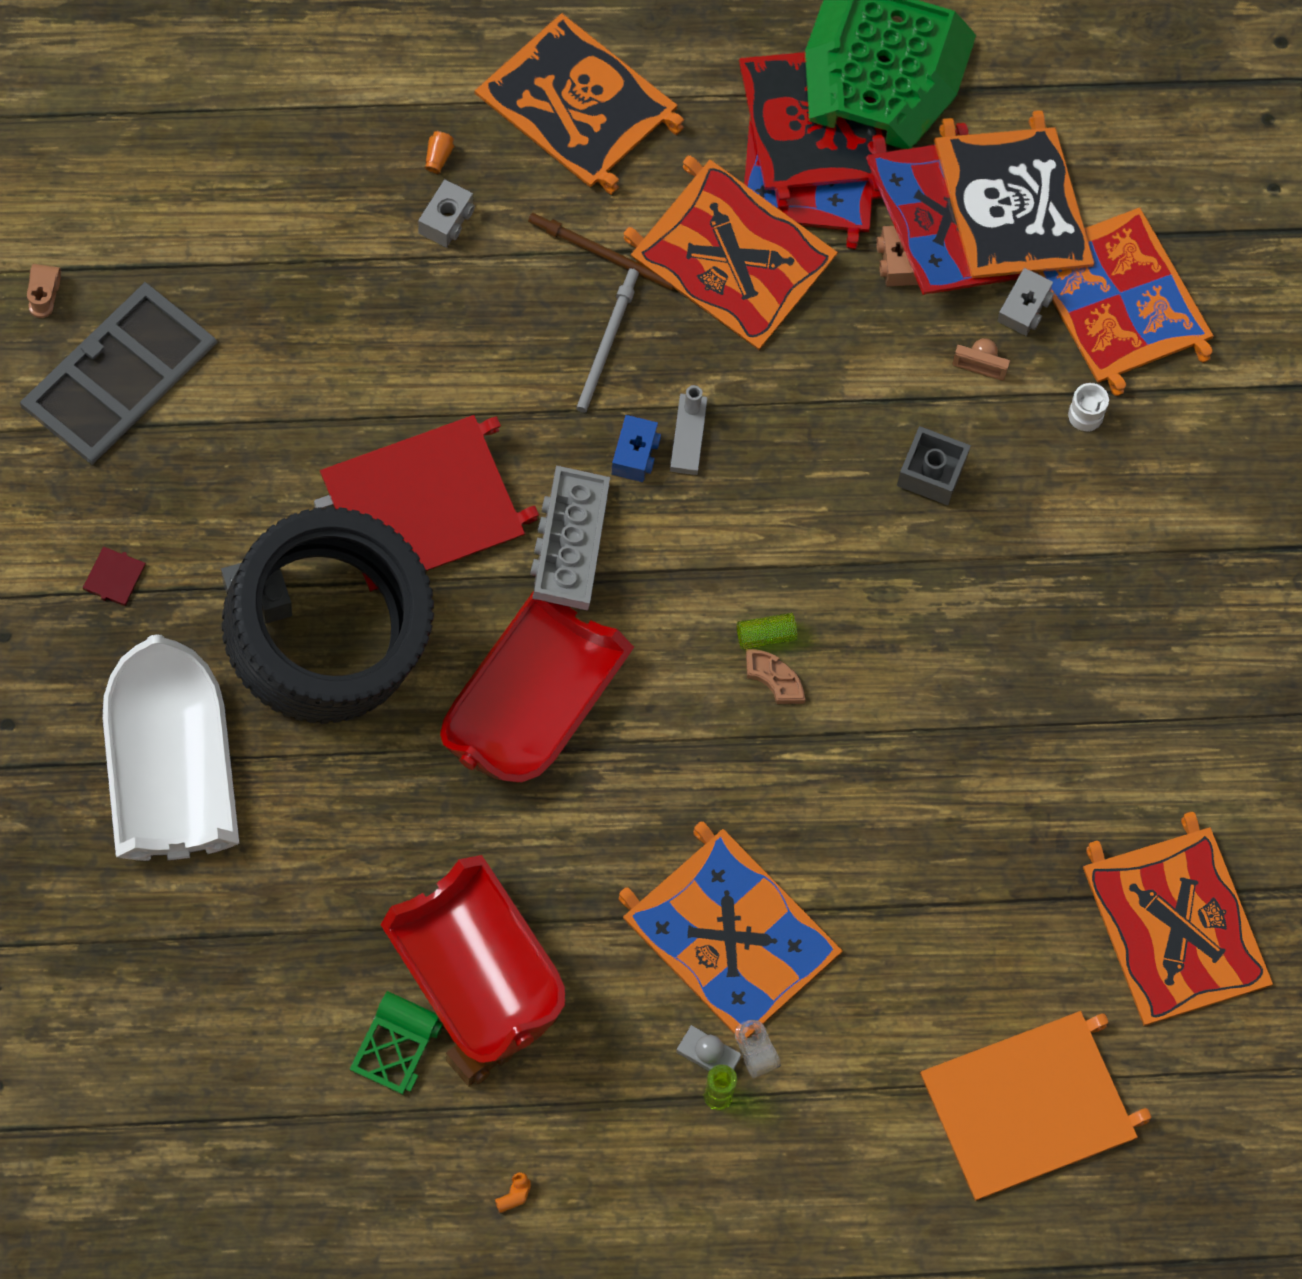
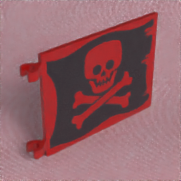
M805 52L739 58L765 190L776 191L778 208L789 207L788 199H790V193L788 188L869 181L872 199L882 198L866 159L868 155L872 154L868 149V143L873 141L872 137L874 135H882L881 129L839 116L834 128L809 121ZM873 97L863 98L868 103H875Z

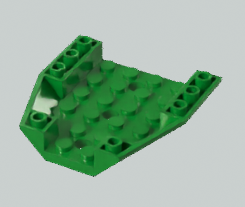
M823 0L805 50L809 121L834 128L839 116L888 131L885 144L902 149L913 148L957 97L976 34L956 11L920 0ZM894 16L901 17L904 21L895 22L891 18ZM880 56H885L889 58L890 61L884 63L879 61L877 58ZM873 97L876 99V102L868 103L863 98Z

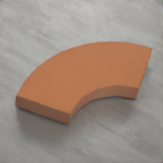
M746 649L747 679L758 680L767 685L774 694L776 704L805 703L804 690L798 676L786 664L780 661V658L762 650Z

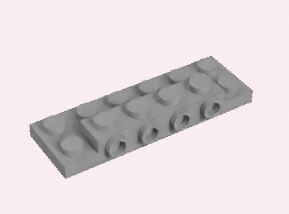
M556 466L550 497H544L541 512L547 514L546 518L541 517L538 533L543 534V537L537 538L534 554L539 555V560L533 559L530 575L536 576L533 599L588 610L610 477Z

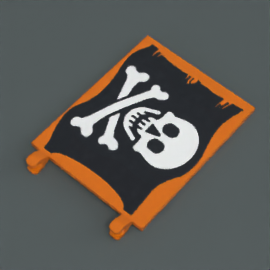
M1043 111L1032 112L1033 117L1029 119L1032 129L955 136V124L952 118L943 119V125H940L939 131L942 137L935 138L934 142L971 278L1021 274L1024 268L1032 272H1044L1094 266L1056 128H1045Z

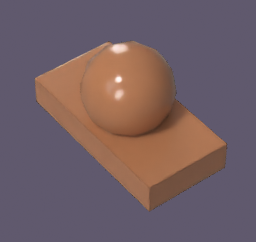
M982 338L977 340L972 348L958 345L952 365L1003 381L1010 360L998 357L996 344L990 339Z

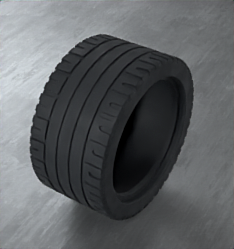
M318 507L310 511L309 509L303 510L299 514L294 513L289 515L287 519L279 520L276 525L273 524L265 533L263 532L250 547L227 591L222 611V631L224 632L222 637L223 643L226 644V654L230 657L229 662L232 668L236 670L235 674L239 679L241 678L245 688H249L251 694L255 698L258 697L265 706L269 705L272 707V710L277 713L281 712L286 717L290 718L292 716L295 717V720H307L309 723H316V721L320 722V724L331 721L337 723L344 719L348 721L354 719L355 716L360 717L366 714L367 711L370 712L378 705L384 703L399 688L414 668L427 646L428 636L432 631L433 625L431 623L434 620V613L432 612L434 609L433 591L429 585L431 583L429 576L425 573V566L419 561L420 557L417 552L414 553L410 543H406L404 537L400 533L397 534L390 525L386 526L382 520L374 519L372 515L367 513L361 514L360 511L354 509L350 511L339 507V509H335V507H326V509ZM312 557L340 560L359 569L378 587L389 610L391 636L385 657L366 670L344 676L322 675L296 665L278 649L266 629L262 613V593L266 580L283 566L300 559Z

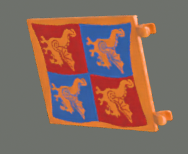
M1140 207L1084 228L1094 261L1093 267L1036 272L1038 275L1053 282L1051 292L1054 293L1052 299L1054 306L1097 383L1108 380L1114 396L1123 394L1126 383L1120 374L1194 346L1200 362L1210 360L1212 348L1206 341L1212 339L1213 334Z

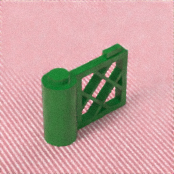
M387 991L379 1004L376 1016L349 1070L401 1095L404 1094L405 1090L411 1092L418 1078V1075L414 1074L415 1069L431 1038H438L443 1028V1023L435 1012ZM378 1026L390 1031L393 1039L392 1042L376 1047L373 1036ZM394 1033L402 1036L403 1038L396 1040ZM408 1040L419 1044L415 1055L405 1059L402 1058L398 1044ZM370 1042H372L373 1048L367 1050ZM395 1045L400 1060L383 1066L378 1051ZM372 1053L376 1054L380 1068L369 1072L359 1068L364 1056ZM412 1061L407 1070L405 1063ZM402 1065L405 1076L400 1086L388 1081L386 1070ZM382 1072L384 1079L375 1074Z

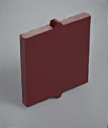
M103 546L82 588L87 592L100 596L103 601L107 599L126 606L146 563L127 556L126 552L119 553Z

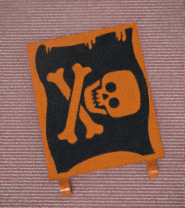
M562 13L475 90V94L585 184L592 187L596 182H599L610 195L619 188L616 185L619 179L614 174L608 173V171L660 123L664 122L675 135L684 129L681 125L684 119L679 114L672 113L677 109V104Z

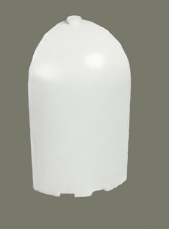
M163 635L149 636L146 641L136 645L121 657L110 675L103 700V727L116 857L149 861L151 855H167L168 860L190 858V852L205 849L206 853L210 854L239 844L225 707L219 684L208 664L193 649L177 641L164 638Z

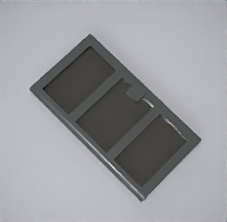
M144 282L21 400L20 406L83 459L93 465L218 342L211 334Z

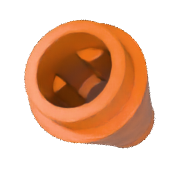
M436 131L433 133V136L429 137L426 170L432 173H440L454 148V138L452 136Z

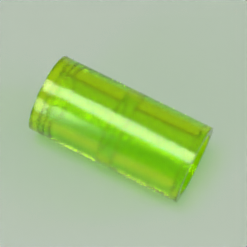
M793 613L738 621L736 623L741 649L797 640V627Z
M717 1065L708 1073L704 1100L712 1109H725L733 1100L737 1075L731 1067Z

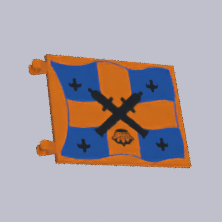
M701 821L694 827L693 834L705 844L641 901L638 900L628 887L619 893L618 899L630 910L623 916V919L743 1043L843 951L724 829L714 835L710 828Z

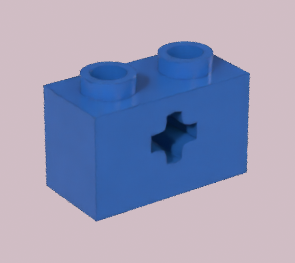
M629 415L625 416L612 462L611 475L643 482L645 474H651L655 459L650 457L652 449H658L661 434L657 433L658 422Z

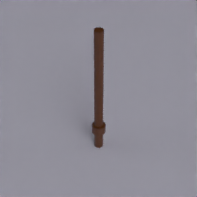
M533 212L531 213L528 222L546 230V234L554 238L558 236L627 270L635 269L639 272L640 276L673 291L674 288L670 283L644 265L562 227L563 224L554 219L550 221Z

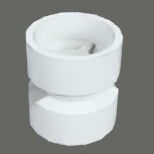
M1086 383L1077 388L1068 413L1069 421L1075 428L1087 432L1093 431L1100 426L1109 403L1106 390L1094 383Z

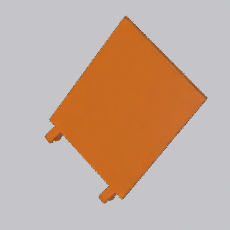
M1079 1011L920 1072L975 1201L1138 1138L1134 1128L1148 1124L1151 1114L1147 1108L1141 1109L1129 1116L1127 1115L1091 1033L1104 1030L1107 1027L1108 1019L1105 1014L1096 1015L1085 1021L1082 1012Z

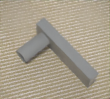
M696 385L688 387L686 394H680L670 472L698 474L707 397L702 396V389Z

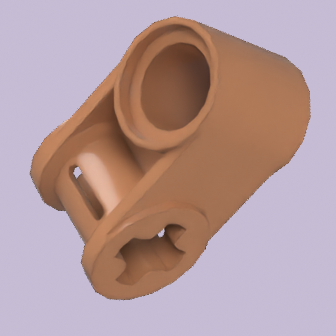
M32 264L27 299L29 301V311L34 317L45 318L52 313L56 293L60 286L61 267Z

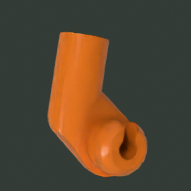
M516 1173L512 1177L509 1194L495 1199L499 1213L525 1203L531 1188L530 1180L525 1173Z

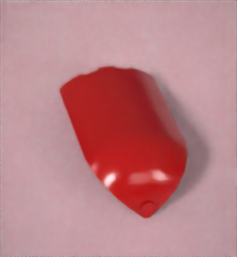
M532 592L451 705L443 720L440 732L443 745L459 758L461 764L470 770L475 769L498 780L524 782L540 776L556 760L632 652L634 646L618 629L603 626L592 620L586 624L575 617L578 612L571 607L533 599Z
M478 855L459 859L449 873L436 883L439 888L427 897L424 893H421L411 900L391 906L380 925L453 1041L466 1056L484 1063L508 1057L538 1039L553 1024L565 1005V987L558 970L484 857Z

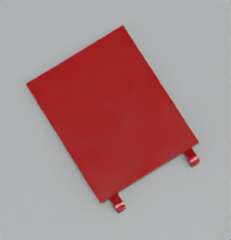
M472 415L320 470L335 509H339V507L347 508L350 511L354 509L360 511L361 514L367 513L372 515L374 519L382 520L386 526L390 525L397 534L400 533L404 537L406 543H410L413 547L412 550L414 553L417 552L420 557L419 561L421 564H424L426 571L524 536L525 532L522 525L537 521L539 516L535 505L519 513L515 511L483 437L499 432L501 425L497 416L479 424L475 416ZM362 572L369 591L377 590L378 587Z

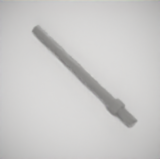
M629 269L624 284L618 289L616 295L618 300L576 407L580 412H587L626 306L632 301L635 293L633 288L639 272L635 269Z

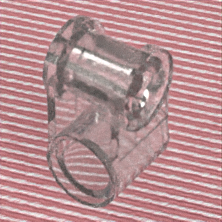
M758 1020L740 1023L735 1029V1038L752 1078L759 1077L781 1067L779 1056L771 1044L764 1025ZM748 1028L755 1029L756 1031L752 1038L745 1037Z

